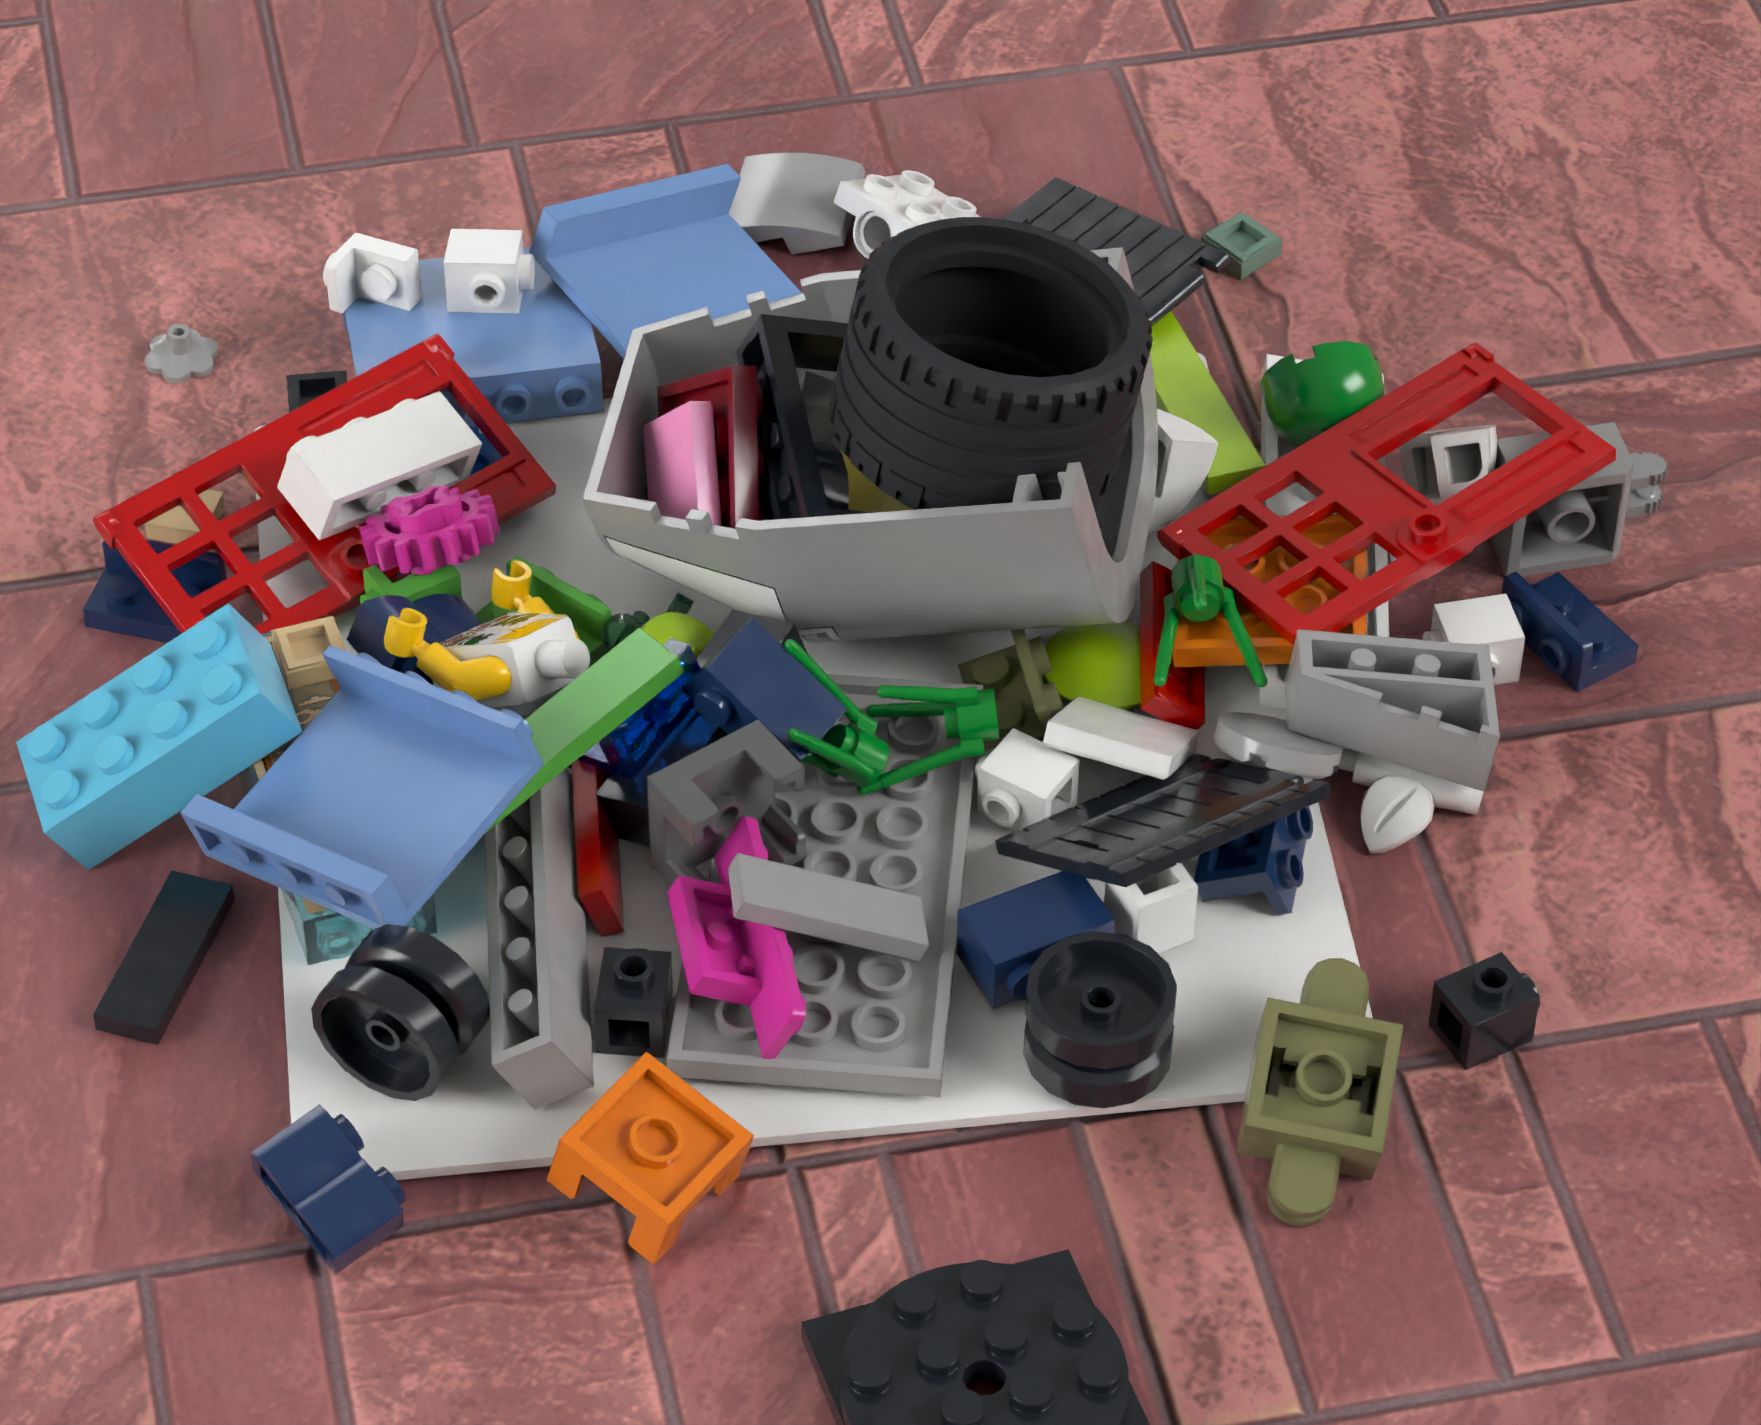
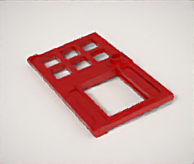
M436 333L135 496L94 516L93 522L112 550L117 549L181 634L205 619L204 615L244 593H249L268 618V620L254 628L263 637L271 636V630L325 617H336L348 609L352 610L359 606L360 597L365 594L363 569L372 566L368 563L360 533V527L367 525L366 522L318 540L277 488L287 460V453L299 440L307 436L319 437L338 430L358 417H365L367 419L391 410L405 399L413 398L417 400L439 391L442 393L448 390L502 457V459L449 487V490L459 488L460 494H464L476 489L479 490L480 496L490 495L495 506L498 524L501 525L556 494V484L454 360L455 353L443 338ZM241 473L259 495L260 499L222 520H217L198 495ZM176 506H181L199 528L200 532L161 553H156L137 528ZM271 516H275L295 542L261 561L251 564L232 538ZM211 549H215L234 575L199 595L190 597L170 571ZM304 560H309L329 586L297 604L285 608L266 584V581ZM399 566L382 571L392 583L411 575V571L401 573Z
M1474 342L1159 529L1157 537L1161 545L1179 560L1193 554L1208 556L1216 560L1221 567L1223 587L1232 589L1238 602L1294 646L1298 629L1337 632L1420 580H1427L1471 553L1477 545L1616 460V448L1494 361V355ZM1490 392H1493L1552 435L1437 506L1377 461ZM1294 483H1299L1317 497L1283 518L1278 517L1262 504L1263 501ZM1333 513H1338L1356 527V529L1323 549L1318 548L1300 534ZM1238 516H1243L1261 530L1227 552L1221 550L1205 537ZM1375 543L1396 558L1395 561L1364 580H1359L1340 565ZM1279 546L1283 547L1300 561V563L1267 583H1263L1244 568ZM1317 578H1322L1341 593L1306 615H1303L1284 600L1285 597Z

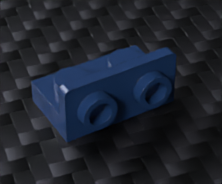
M104 540L102 546L106 567L83 608L85 626L168 643L181 634L119 551L117 549L112 550ZM147 540L156 553H161L174 546ZM205 552L170 571L190 597H195L227 579L225 562L219 554ZM221 606V607L215 609L214 611H212V612H210V613H208V614H206V615H204V616H205V617H208L209 615H211L212 613H214V612L217 611L218 609L222 608L223 606Z
M1513 572L1503 578L1501 594H1507L1524 633V643L1542 659L1549 671L1558 674L1577 693L1636 663L1638 644L1561 573L1557 572L1533 585H1530L1517 572Z
M1305 806L1306 808L1284 818L1280 817L1279 820L1259 829L1254 828V831L1234 840H1229V842L1207 852L1203 851L1199 855L1194 881L1198 886V894L1202 901L1264 892L1277 915L1292 913L1296 889L1302 885L1304 878L1302 859L1306 840L1310 839L1313 834V819L1309 806Z

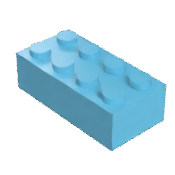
M228 603L43 725L37 727L18 740L16 744L43 832L89 871L183 810L196 794L205 796L302 733V729L270 642Z

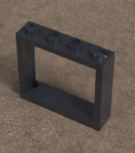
M760 314L736 351L739 365L756 366V381L763 393V409L760 418L757 420L758 447L762 450L764 456V476L774 520L875 513L828 507L796 368L837 372L848 323Z

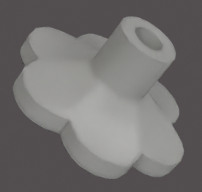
M175 324L168 328L167 334L158 335L150 341V353L145 357V366L148 372L152 374H162L168 383L181 384L191 377L201 378L211 374L214 370L213 359L219 353L218 345L214 339L201 337L198 331L190 329L187 325Z

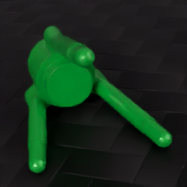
M1193 554L1180 560L1173 567L1171 573L1173 592L1164 598L1165 617L1156 659L1154 684L1162 687L1166 683L1179 617L1184 615L1191 621L1204 622L1212 619L1220 611L1223 612L1255 684L1260 688L1265 687L1268 679L1236 608L1234 591L1223 587L1220 565L1216 560L1198 554Z
M788 639L785 641L784 648L847 708L844 715L850 721L848 725L838 723L831 727L822 740L796 728L788 730V739L810 751L801 762L815 766L832 777L840 775L861 788L869 786L881 775L889 758L887 743L874 736L878 722L861 712L814 659L795 640Z
M880 685L877 688V694L881 698L925 702L872 704L866 708V714L869 717L944 716L947 739L960 738L961 744L883 773L869 786L863 788L857 786V792L860 795H867L962 758L985 756L983 741L1000 739L994 688L977 690V686L953 689Z

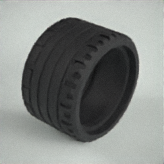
M987 217L941 219L906 229L882 242L880 247L875 248L861 268L830 399L829 417L830 422L833 424V434L840 442L839 446L843 453L868 480L889 496L915 510L1012 503L1018 475L1036 474L1043 500L1061 499L1062 489L1057 474L1058 472H1066L1067 464L1081 462L1091 500L1094 504L1098 501L1099 496L1106 493L1110 483L1115 478L1136 407L1137 397L1141 389L1153 341L1151 322L1147 318L1148 312L1140 302L1136 292L1111 265L1087 248L1054 232L1029 224Z

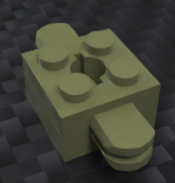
M1329 958L1317 962L1304 981L1300 1004L1267 997L1256 1034L1236 1153L1272 1160L1267 1188L1269 1208L1271 1213L1280 1221L1294 1227L1314 1225L1321 1222L1327 1215L1335 1199L1339 1174L1371 1181L1384 1148L1404 1025L1365 1017L1369 997L1367 975L1355 963L1343 958Z

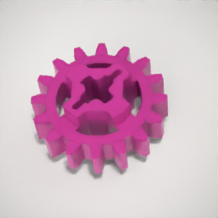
M440 485L429 486L425 491L411 496L394 498L388 505L380 507L382 514L367 516L365 518L367 525L360 527L369 565L379 564L381 571H387L399 566L401 573L411 571V574L416 575L432 574L435 569L464 563L471 556L480 554L479 546L492 545L495 542L494 535L500 533L495 506L490 495L480 496L479 490L476 489L460 494L459 488L449 490L448 486Z

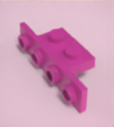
M742 816L714 856L720 884L679 875L667 892L690 994L750 1006L762 1058L775 1059L791 1036L798 1033L801 1029L806 1014V1003L800 994L793 966V951L787 942L785 930L734 918L728 874L730 864L737 853L768 860V851L763 845L757 819Z

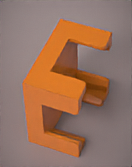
M646 1051L559 1139L547 1181L568 1198L574 1199L579 1193L584 1176L636 1216L628 1243L635 1251L655 1265L676 1242L684 1218L712 1188L720 1196L737 1179L754 1135Z

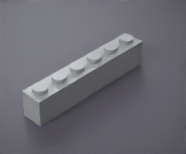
M564 769L484 834L492 1066L534 1110L594 1086L585 909L578 897L573 785L572 775L567 769Z

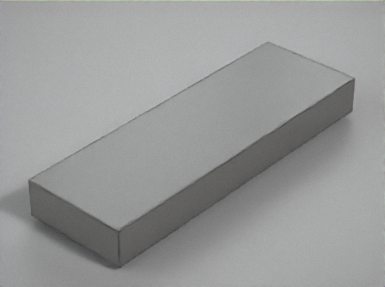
M740 853L736 854L728 868L734 918L920 961L929 947L922 900L919 896Z

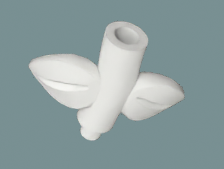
M1347 748L1343 749L1338 767L1339 769L1354 772L1352 782L1369 787L1364 792L1361 802L1360 819L1364 842L1370 854L1385 853L1421 833L1431 822L1434 807L1477 815L1484 793L1477 789Z

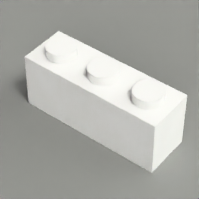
M439 391L417 400L413 398L405 399L391 410L367 419L365 417L355 418L342 428L322 436H307L299 440L287 453V460L277 488L318 540H322L365 523V518L369 515L382 514L380 507L388 505L396 497L411 496L425 491L429 486L451 487L469 477L482 442Z

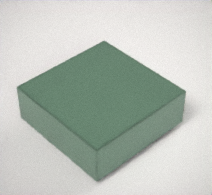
M1242 211L1201 236V242L1222 250L1229 256L1230 263L1224 269L1240 280L1282 254L1283 239Z

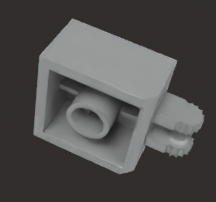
M1615 422L1585 426L1616 448V460L1489 538L1504 575L1507 576L1517 572L1521 576L1612 563L1620 553L1625 518L1643 516V513L1650 515L1651 512L1656 513V510L1660 509L1663 500V489H1660L1659 485L1667 477V461H1664V457L1658 456V453L1643 452V454H1629ZM1548 432L1497 439L1495 470L1552 435Z

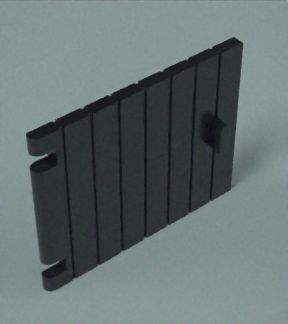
M1057 177L1003 218L1054 232L1080 244L1088 250L1123 247L1134 290L1148 312L1147 318L1151 322V326L1206 283L1205 276L1200 272L1202 267L1218 273L1230 263L1229 256L1222 250L1206 245V243L1188 235L1184 236L1183 233L1165 225L1162 226L1159 222L1143 215L1140 216V214L1123 206L1119 207L1114 202L1100 196L1097 197V195L1080 187L1076 188L1075 185Z
M1194 754L1165 780L1149 775L1143 776L1125 784V786H1120L1101 794L1100 797H1094L1074 806V808H1069L1050 816L1049 819H1043L1023 828V831L1018 830L999 838L995 842L997 852L1000 855L1126 888L1150 877V874L1160 873L1177 865L1176 863L1187 861L1202 854L1203 851L1207 852L1229 842V840H1234L1254 831V828L1259 829L1279 820L1280 817L1284 818L1306 808L1305 806H1311L1330 795L1331 786L1327 782L1318 780L1304 784L1303 777L1299 775L1237 763L1223 758L1212 760L1210 756Z

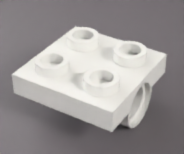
M905 170L901 175L884 177L870 174L867 175L866 179L842 181L839 184L833 202L856 217L853 227L854 243L858 251L868 259L870 253L875 248L880 247L882 242L906 229L941 219L981 217L976 214L977 209L972 203L958 197L945 195L934 188L935 183L930 177L911 170Z

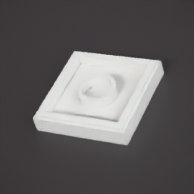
M1077 697L1048 721L1043 743L1047 747L1165 780L1195 753L1200 731Z

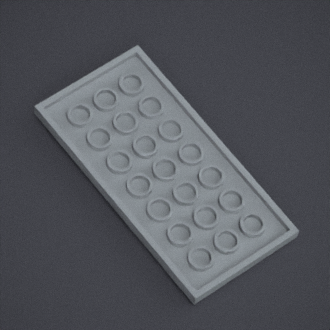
M827 674L864 714H866V708L872 704L925 702L881 698L877 694V688L880 685L953 689L977 686V690H983V685ZM843 714L834 725L838 723L848 725L850 721ZM944 716L871 717L878 722L874 736L887 743L889 747V758L881 774L961 744L960 738L947 739ZM977 756L959 759L867 795L858 794L857 786L840 775L832 777L819 768L804 762H800L804 766L805 786L802 789L795 791L789 784L783 787L775 784V804L803 832L806 839V858L791 866L921 897L929 947L920 961L785 930L787 942L793 951V966L800 994L806 1003V1014L801 1029L798 1033L791 1036L775 1059L762 1058L750 1006L690 994L682 961L667 1053L668 1069L680 1078L940 1097L957 947L958 910L961 909L974 789V770ZM714 858L697 865V869L709 882L720 884Z

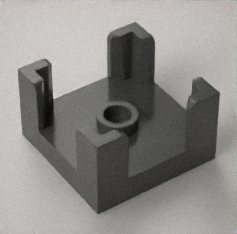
M756 720L647 777L651 867L670 888L679 875L709 882L696 867L714 858L742 816L757 819L763 845L768 851L769 861L791 866L806 858V839L803 832L775 804V784L782 787L789 784L795 791L805 786L804 766L759 720Z

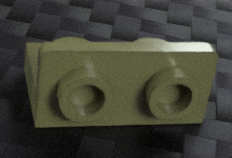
M1025 629L1011 630L1015 645L958 664L963 684L983 685V690L994 688L1000 739L983 741L984 750L989 747L996 748L1012 728L1043 742L1048 721L1064 708L1055 682L1047 684L1043 682L1042 676L1053 672L1042 638L1038 636L1029 640Z

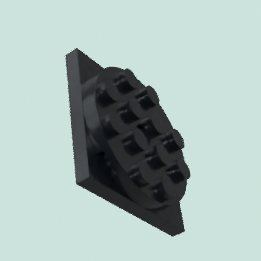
M1069 1249L1015 1264L976 1260L934 1268L900 1282L872 1303L801 1322L803 1344L837 1425H1150L1129 1381L1126 1355L1120 1339L1103 1313L1094 1305ZM988 1380L996 1382L1003 1387L994 1394L980 1395L969 1390L966 1384L973 1381Z

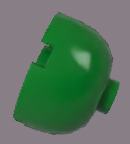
M1351 341L1322 343L1312 346L1315 355L1313 358L1305 359L1296 364L1292 353L1280 359L1266 370L1259 383L1266 411L1274 429L1286 441L1299 447L1385 396L1381 368L1377 356L1374 358L1372 349L1369 346Z

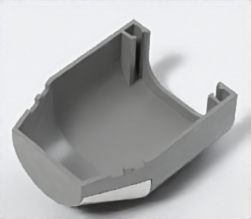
M1123 247L1090 250L1111 265L1134 290ZM861 270L820 273L800 279L803 293L768 303L764 290L746 295L750 309L712 320L708 307L632 330L583 496L584 504L598 536L604 545L615 555L737 611L794 623L802 641L808 643L1116 624L1124 622L1130 615L1137 595L1157 480L1158 419L1151 355H1149L1115 478L1110 483L1106 493L1099 496L1096 502L1107 520L1101 530L1081 462L1068 463L1066 472H1058L1057 476L1062 494L1061 499L1043 500L1036 474L1018 475L1012 503L763 521L740 518L735 525L736 529L713 525L707 511L691 509L685 517L686 520L663 516L660 513L657 502L648 501L643 425L658 418L657 387L728 366L739 365L736 351L760 314L848 323ZM796 368L798 380L805 371L834 381L837 372ZM834 436L829 444H834L841 452L840 442Z

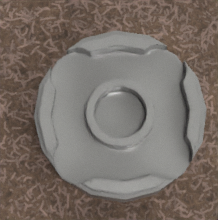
M1229 712L1221 714L1213 737L1215 745L1222 752L1242 762L1246 760L1249 762L1251 755L1258 759L1266 761L1265 767L1273 771L1295 774L1303 778L1323 779L1326 776H1331L1334 771L1337 773L1344 749L1341 746L1288 730L1286 720L1254 713Z

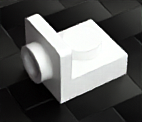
M355 232L336 252L329 256L325 264L323 280L328 289L329 308L332 311L343 313L358 297L411 311L422 299L418 249Z

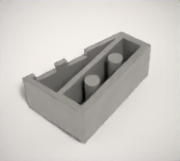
M1297 630L1285 680L1288 730L1485 792L1500 739L1490 648L1488 645Z

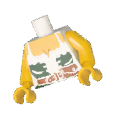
M517 560L511 563L510 577L502 574L498 568H494L491 586V600L494 605L507 610L517 609V613H505L441 643L434 642L430 645L423 640L427 625L425 615L417 610L404 608L401 610L399 619L389 616L384 634L385 649L390 654L398 657H416L418 659L416 666L433 680L434 686L449 692L461 690L478 703L490 708L522 705L539 699L571 683L589 668L590 663L588 648L579 639L577 632L573 628L572 620L565 614H555L541 597L532 598L529 595L532 575L531 568L524 562Z

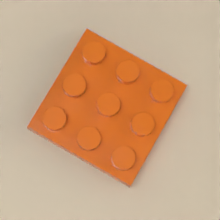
M1331 514L1300 534L1318 548L1323 549L1353 531L1356 527L1339 514ZM1237 517L1205 537L1221 550L1227 552L1261 530L1246 518ZM1279 546L1244 568L1263 583H1267L1300 563V561L1283 547ZM1368 548L1340 564L1359 580H1364L1368 577ZM1317 578L1285 597L1284 600L1303 615H1306L1341 593L1322 578ZM1235 599L1236 608L1262 665L1290 664L1294 646ZM1218 611L1212 619L1204 622L1191 621L1184 615L1179 617L1173 647L1174 667L1246 665L1223 612ZM1367 614L1336 633L1367 635Z

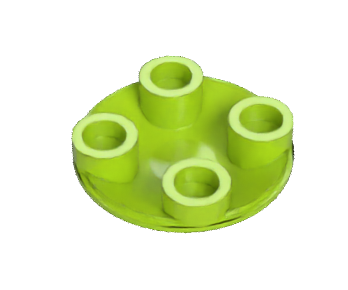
M1124 621L1116 624L1069 626L1057 632L1047 643L1045 649L1053 672L1043 675V682L1047 684L1054 681L1060 696L1065 700L1072 702L1077 697H1082L1131 712L1134 711L1135 706L1141 704L1139 625Z

